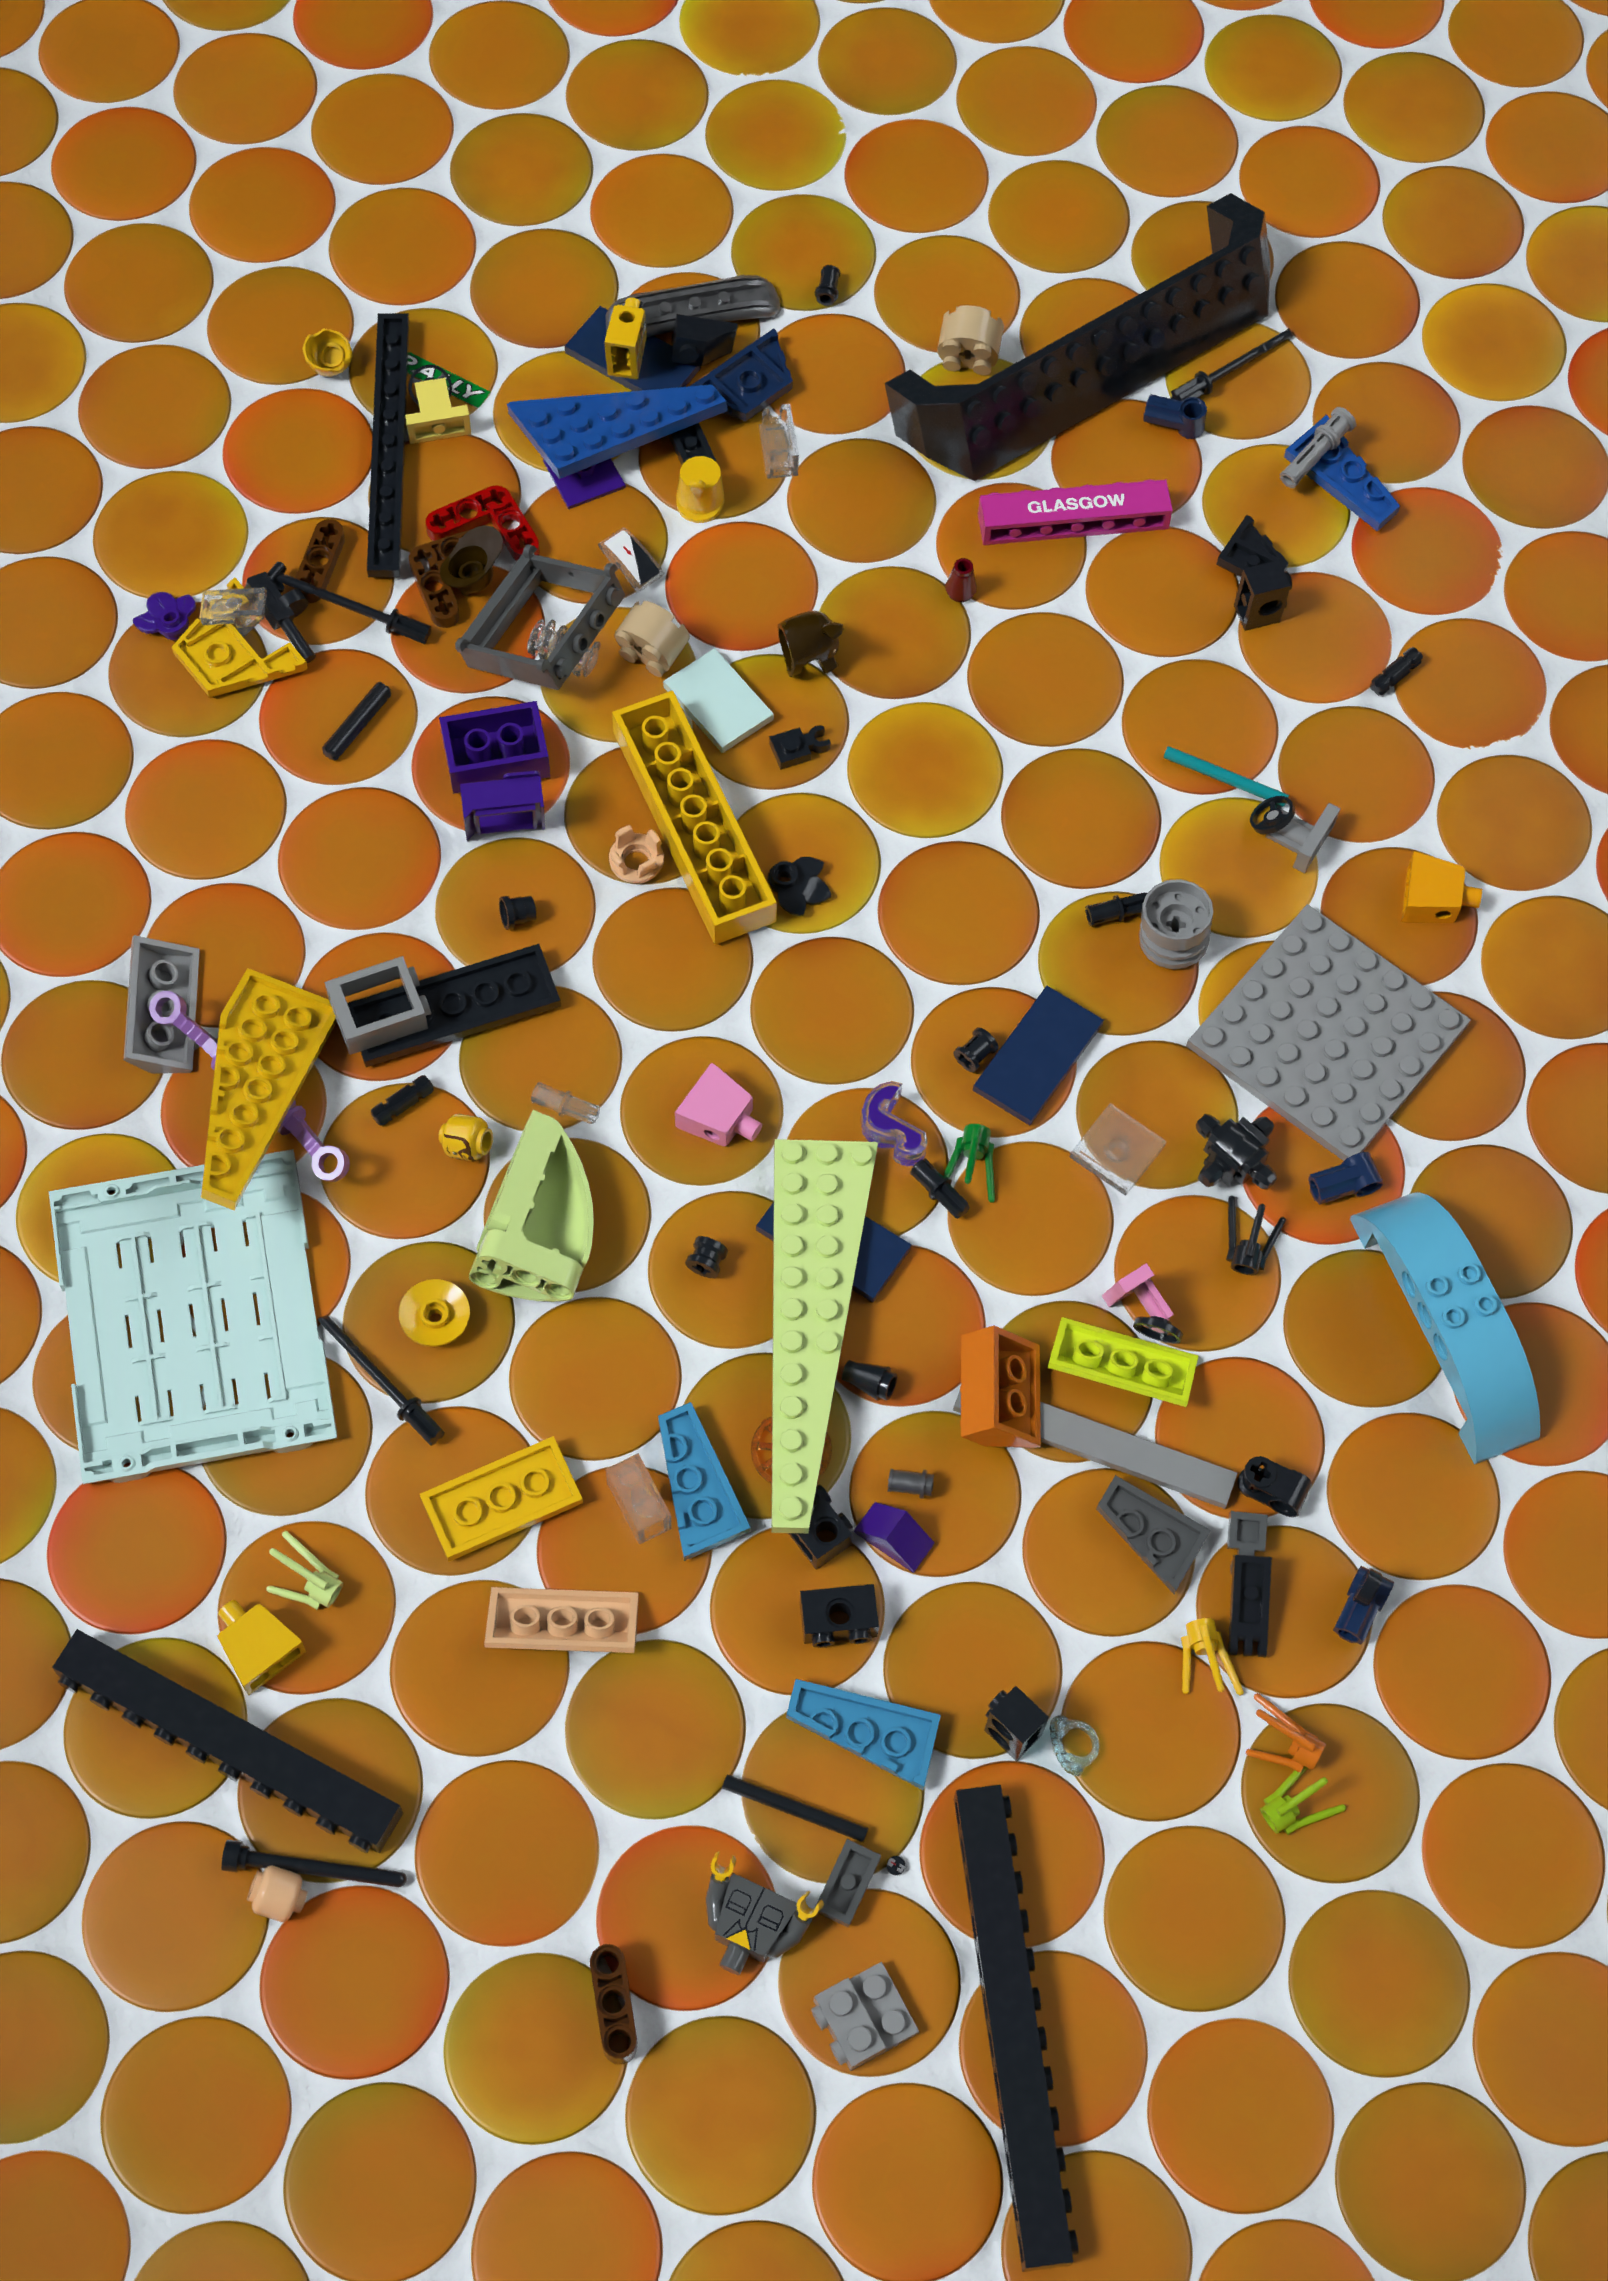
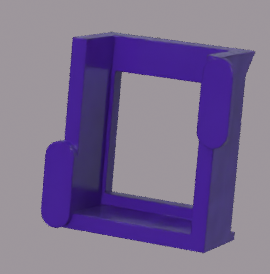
M539 771L507 773L503 775L501 780L460 784L467 841L476 832L478 835L537 829L539 825L542 826V830H545L544 802Z

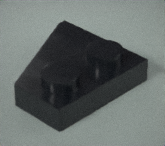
M1249 515L1245 516L1217 560L1218 566L1240 577L1244 568L1280 560L1284 571H1287L1289 564L1283 555L1274 549L1273 543L1266 534L1261 536L1253 526L1254 520Z

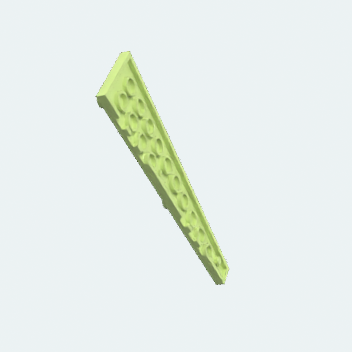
M774 1140L771 1533L808 1534L878 1142Z

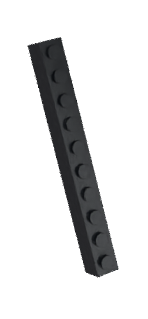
M76 1629L52 1667L60 1678L58 1683L69 1691L77 1694L79 1689L89 1693L92 1695L89 1700L106 1711H109L111 1706L123 1712L121 1718L137 1728H141L143 1724L155 1730L153 1735L157 1739L170 1746H173L175 1741L187 1747L185 1753L198 1762L205 1764L207 1759L220 1765L218 1771L229 1779L237 1782L239 1777L251 1782L250 1789L266 1799H270L272 1795L285 1801L282 1805L285 1809L299 1817H302L304 1813L311 1815L317 1819L315 1824L319 1828L332 1835H335L337 1830L350 1837L348 1843L362 1852L368 1853L371 1848L381 1853L403 1815L401 1806L78 1629Z

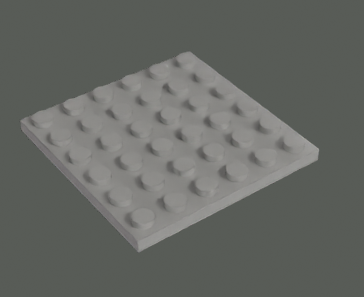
M1307 904L1189 1038L1186 1047L1344 1161L1350 1156L1361 1153L1366 1149L1467 1028L1471 1019Z

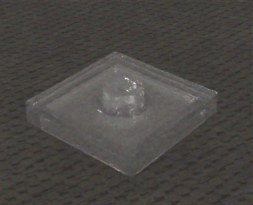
M1110 1103L1070 1152L1069 1157L1126 1196L1165 1147L1167 1141Z

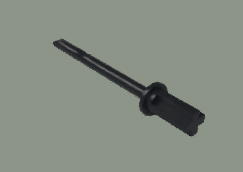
M1290 328L1209 375L1203 371L1197 372L1193 379L1171 391L1172 397L1170 399L1183 401L1186 398L1212 393V383L1293 337Z
M280 574L277 577V580L283 584L309 594H314L321 599L387 624L386 633L388 634L395 632L423 644L427 643L428 637L431 634V626L399 614L398 609H394L388 615L325 589L316 588L314 585L292 576Z
M325 1315L318 1318L323 1327L400 1407L397 1418L401 1421H407L430 1446L435 1445L437 1440L444 1436L445 1432L422 1409L421 1400L418 1397L408 1400L329 1316Z

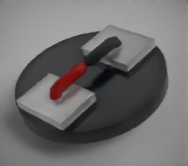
M893 1856L887 1861L886 1866L890 1874L900 1875L904 1872L906 1865L901 1857Z

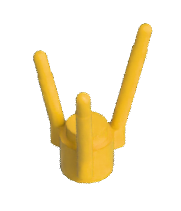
M1202 1618L1187 1623V1636L1181 1637L1183 1647L1182 1692L1188 1694L1190 1691L1191 1653L1193 1649L1196 1655L1208 1656L1217 1690L1219 1692L1224 1691L1222 1676L1215 1654L1217 1650L1236 1693L1240 1696L1243 1695V1688L1223 1644L1221 1632L1216 1631L1214 1619Z

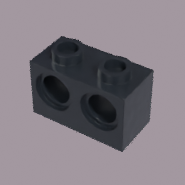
M820 1484L816 1488L813 1505L815 1509L812 1511L808 1534L788 1533L816 1570L850 1547L853 1536L851 1533L853 1527L843 1513L837 1515L830 1506L832 1500L829 1494ZM822 1530H830L836 1535V1538L831 1542H823L817 1537V1534Z
M1015 1686L1008 1694L1002 1690L989 1703L988 1707L990 1709L985 1715L988 1719L984 1731L1017 1762L1042 1736L1049 1717Z

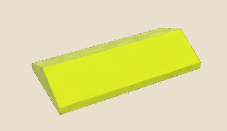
M1062 1317L1047 1368L1187 1407L1198 1355Z

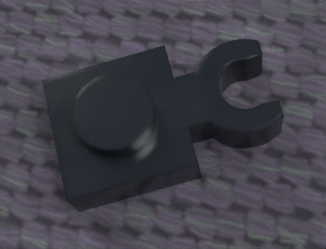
M823 725L814 726L808 734L804 735L799 727L769 737V744L780 770L811 761L812 751L825 753L830 750L831 742L829 739L824 741L816 740V738L824 736L825 728Z

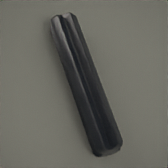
M377 682L322 746L323 754L326 757L335 761L348 748L391 697V689L387 685Z

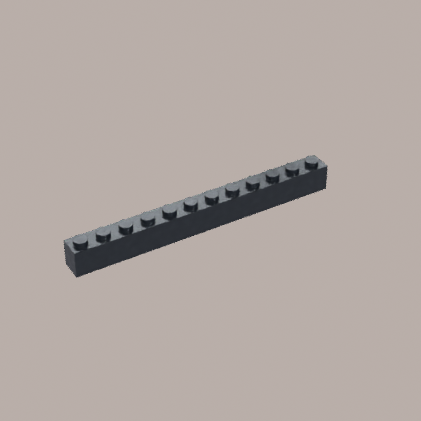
M1001 1785L956 1790L953 1799L1022 2272L1070 2266L1073 2263V2255H1078V2241L1075 2229L1069 2230L1066 2214L1072 2213V2202L1069 2188L1062 2189L1060 2172L1066 2171L1065 2156L1062 2147L1056 2148L1054 2131H1059L1060 2129L1059 2117L1056 2106L1050 2107L1048 2091L1053 2090V2078L1050 2066L1044 2067L1042 2051L1047 2050V2039L1044 2026L1038 2027L1035 2012L1041 2011V1999L1038 1987H1032L1030 1972L1035 1971V1960L1032 1948H1026L1024 1933H1029V1921L1026 1909L1020 1910L1018 1895L1023 1894V1881L1021 1872L1014 1871L1012 1857L1017 1856L1018 1852L1015 1833H1008L1006 1819L1012 1818L1009 1795L1003 1796Z

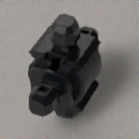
M1204 1114L1196 1123L1197 1131L1204 1139L1209 1138L1204 1148L1208 1157L1203 1162L1205 1166L1200 1171L1199 1181L1206 1187H1211L1222 1180L1230 1187L1235 1180L1242 1185L1252 1177L1253 1183L1262 1189L1268 1190L1277 1180L1276 1172L1268 1164L1264 1165L1269 1155V1152L1264 1147L1269 1143L1270 1139L1268 1137L1273 1131V1122L1267 1117H1259L1251 1123L1245 1117H1242L1238 1123L1228 1119L1220 1126L1221 1122L1212 1115Z

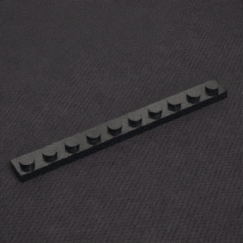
M378 313L367 553L368 578L400 577L409 313Z

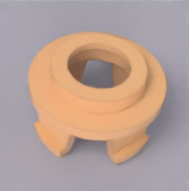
M630 825L618 830L615 833L616 842L612 845L609 853V864L613 873L621 880L629 883H643L657 876L664 863V854L660 846L662 842L658 834L653 829L649 830L647 835L634 833ZM641 852L647 856L648 861L639 865L638 870L630 869L624 863L626 856L630 853Z

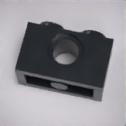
M1280 560L1243 569L1234 607L1244 631L1281 622L1283 611L1287 607L1289 590L1292 589V579L1289 572L1284 571Z
M874 1584L800 1591L799 1602L804 1644L812 1643L813 1647L816 1648L829 1647L834 1645L835 1641L849 1640L851 1644H864L870 1642L871 1638L878 1636L879 1623ZM835 1611H842L848 1615L849 1620L844 1624H836L831 1621L829 1616Z

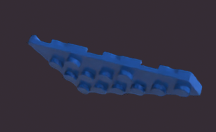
M713 385L512 401L507 403V409L511 418L557 477L561 479L727 411V403Z

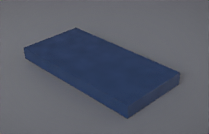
M602 306L596 309L565 345L566 354L632 391L686 387L701 369V366L671 362V345L655 336L646 337L638 380L608 375L604 344L607 333L605 315L608 310Z
M1046 986L973 1085V1091L1030 1126L1102 1027L1104 1020L1049 986Z
M774 1202L756 1225V1231L772 1241ZM865 1216L852 1290L873 1303L911 1250L912 1244Z

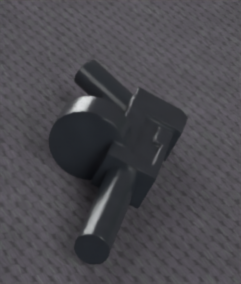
M276 562L267 573L263 572L248 577L244 592L250 600L256 601L257 606L274 630L282 628L295 649L307 663H310L316 658V655L293 623L294 617L300 615L307 608L308 600L299 589H294L281 595L284 592L285 586L277 580V577L280 574H284L287 568L282 562Z

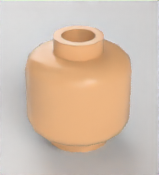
M270 1865L263 1872H256L247 1901L252 1902L254 1913L279 1922H286L293 1912L301 1913L308 1891L301 1889L302 1878L299 1874Z

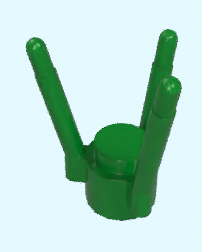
M968 1124L964 1127L963 1136L956 1140L955 1150L943 1177L950 1178L963 1152V1155L968 1158L965 1183H971L975 1162L985 1155L988 1201L993 1203L995 1201L994 1144L990 1142L991 1130L981 1124Z

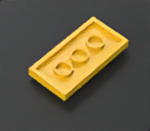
M554 1436L419 1494L448 1562L583 1504V1498Z

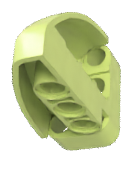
M533 1110L525 1125L476 1248L478 1252L470 1270L469 1278L479 1287L506 1296L534 1301H568L574 1297L592 1247L594 1226L593 1202L583 1164L563 1127L554 1118Z

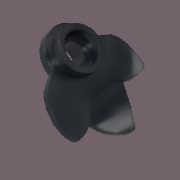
M800 857L793 863L787 861L779 862L770 869L768 873L769 886L778 893L779 905L785 911L794 916H803L806 904L817 905L831 898L829 888L817 877L823 869V861L813 857ZM787 877L790 881L783 882L779 878Z

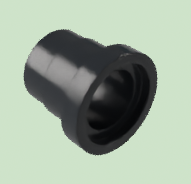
M502 896L499 898L500 916L506 930L514 929L517 924L536 920V907L532 896L515 898Z

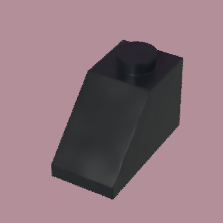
M677 314L672 335L671 362L702 367L731 353L736 336L737 323Z

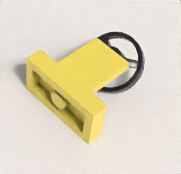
M424 365L416 369L410 377L408 388L412 400L419 406L420 413L405 415L410 444L470 435L471 426L467 405L451 407L452 382L447 372L436 365ZM426 368L437 369L443 373L437 379L428 377L421 381L414 378L419 371ZM445 378H447V380H448L449 392H448V389H447V384H446ZM412 383L415 384L417 399L412 392Z

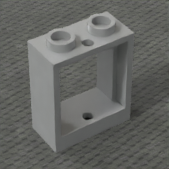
M403 956L324 982L328 999L350 1055L428 1029L426 1016L430 1015L431 1011L425 995L418 996L415 988L420 986L418 976L413 966L407 968ZM401 978L412 1010L356 1028L345 997Z

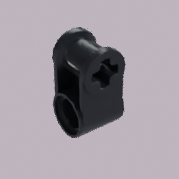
M1262 1456L1250 1459L1238 1476L1237 1481L1239 1490L1246 1497L1269 1506L1279 1514L1288 1517L1299 1516L1312 1485L1311 1480L1304 1474L1290 1470ZM1255 1474L1260 1476L1259 1481L1254 1479Z

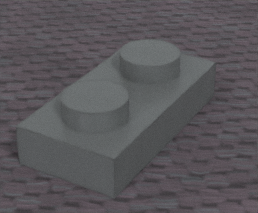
M847 1839L819 1897L818 1902L822 1899L824 1906L818 1913L849 1928L878 1866L881 1855Z

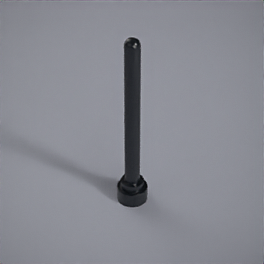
M228 1839L224 1846L221 1870L238 1872L239 1869L246 1870L247 1866L266 1868L272 1865L294 1873L392 1887H402L407 1882L406 1875L399 1871L250 1851V1846H243L242 1841Z

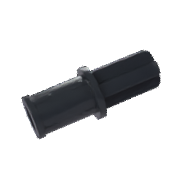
M1144 892L1124 898H1119L1117 895L1113 897V900L1085 906L1089 925L1092 927L1114 920L1122 922L1126 916L1142 913V905L1147 893Z
M926 1158L924 1160L921 1159L913 1166L910 1174L925 1187L932 1200L937 1199L957 1219L968 1212L970 1208L968 1202L951 1186L952 1180L950 1178H944Z

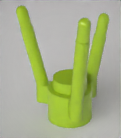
M1304 1766L1301 1773L1294 1770L1273 1794L1263 1800L1266 1805L1260 1808V1811L1269 1827L1276 1834L1284 1830L1289 1835L1298 1828L1344 1812L1346 1806L1341 1804L1296 1820V1817L1300 1815L1297 1805L1328 1783L1327 1778H1321L1293 1798L1289 1795L1282 1798L1308 1768Z

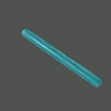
M1170 746L1165 751L1163 758L1265 800L1275 796L1289 797L1286 793ZM1276 803V804H1278V805L1284 807L1286 803Z

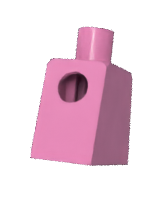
M713 1063L709 1065L675 1111V1127L721 1146H727L736 1133L751 1142L754 1141L762 1128V1123L749 1116L753 1110L752 1096Z

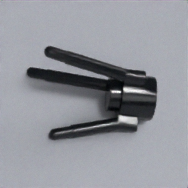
M1229 1196V1250L1226 1260L1232 1262L1231 1269L1245 1275H1256L1259 1270H1264L1266 1259L1282 1231L1286 1219L1281 1217L1278 1220L1261 1251V1245L1257 1243L1265 1205L1260 1204L1249 1240H1241L1240 1245H1237L1235 1197Z

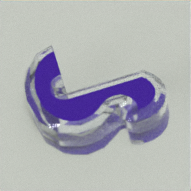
M894 1081L879 1084L868 1094L861 1110L860 1123L862 1134L869 1142H878L879 1148H894L893 1159L895 1162L903 1166H914L918 1161L925 1158L927 1147L926 1132L891 1114V1111L901 1097L903 1084Z

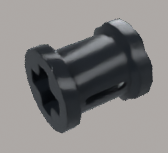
M977 1027L972 1032L973 1037L963 1047L959 1046L953 1052L957 1062L973 1073L980 1067L979 1063L989 1053L993 1054L999 1048L995 1038L988 1031Z

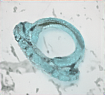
M1055 1716L1051 1720L1049 1727L1053 1752L1067 1773L1080 1776L1084 1767L1092 1764L1099 1754L1098 1736L1095 1730L1083 1721L1068 1720L1065 1716ZM1071 1729L1085 1731L1092 1741L1090 1754L1078 1757L1067 1753L1062 1743V1737Z

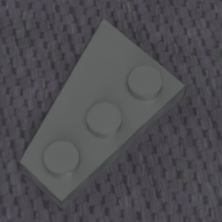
M1116 1475L1096 1508L1173 1594H1175L1211 1531Z

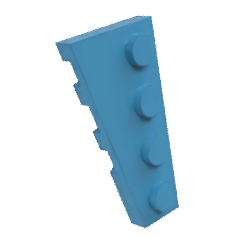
M687 1403L659 1415L658 1422L684 1561L750 1533L751 1527L692 1403Z
M795 1679L786 1714L787 1719L917 1788L924 1789L941 1715Z

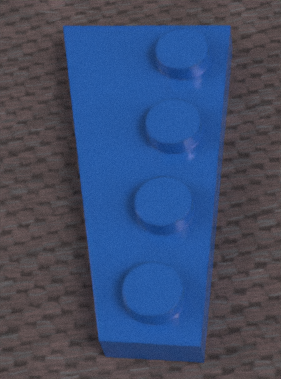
M1326 414L1285 450L1284 458L1292 462L1313 440L1315 429L1319 425H1324L1330 419ZM1343 436L1340 439V445L1335 449L1328 450L1306 475L1378 531L1398 514L1400 505L1377 477H1372L1366 469L1367 464L1360 456H1355L1348 447V440Z

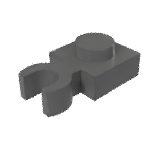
M1229 1512L1227 1549L1237 1550V1555L1254 1556L1255 1552H1264L1268 1515ZM1232 1560V1562H1231V1564H1230V1572H1231V1574H1232V1564H1233V1560Z

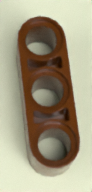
M604 1944L597 1947L590 1957L602 2048L605 2057L610 2062L625 2064L635 2057L638 2044L625 1958L618 1947L612 1944ZM603 1957H614L619 1962L617 1970L611 1974L601 1973L597 1969V1964ZM611 1995H618L625 2001V2005L620 2012L609 2013L603 2008L605 1999ZM617 2034L626 2035L631 2041L630 2047L623 2053L613 2052L609 2048L610 2039Z

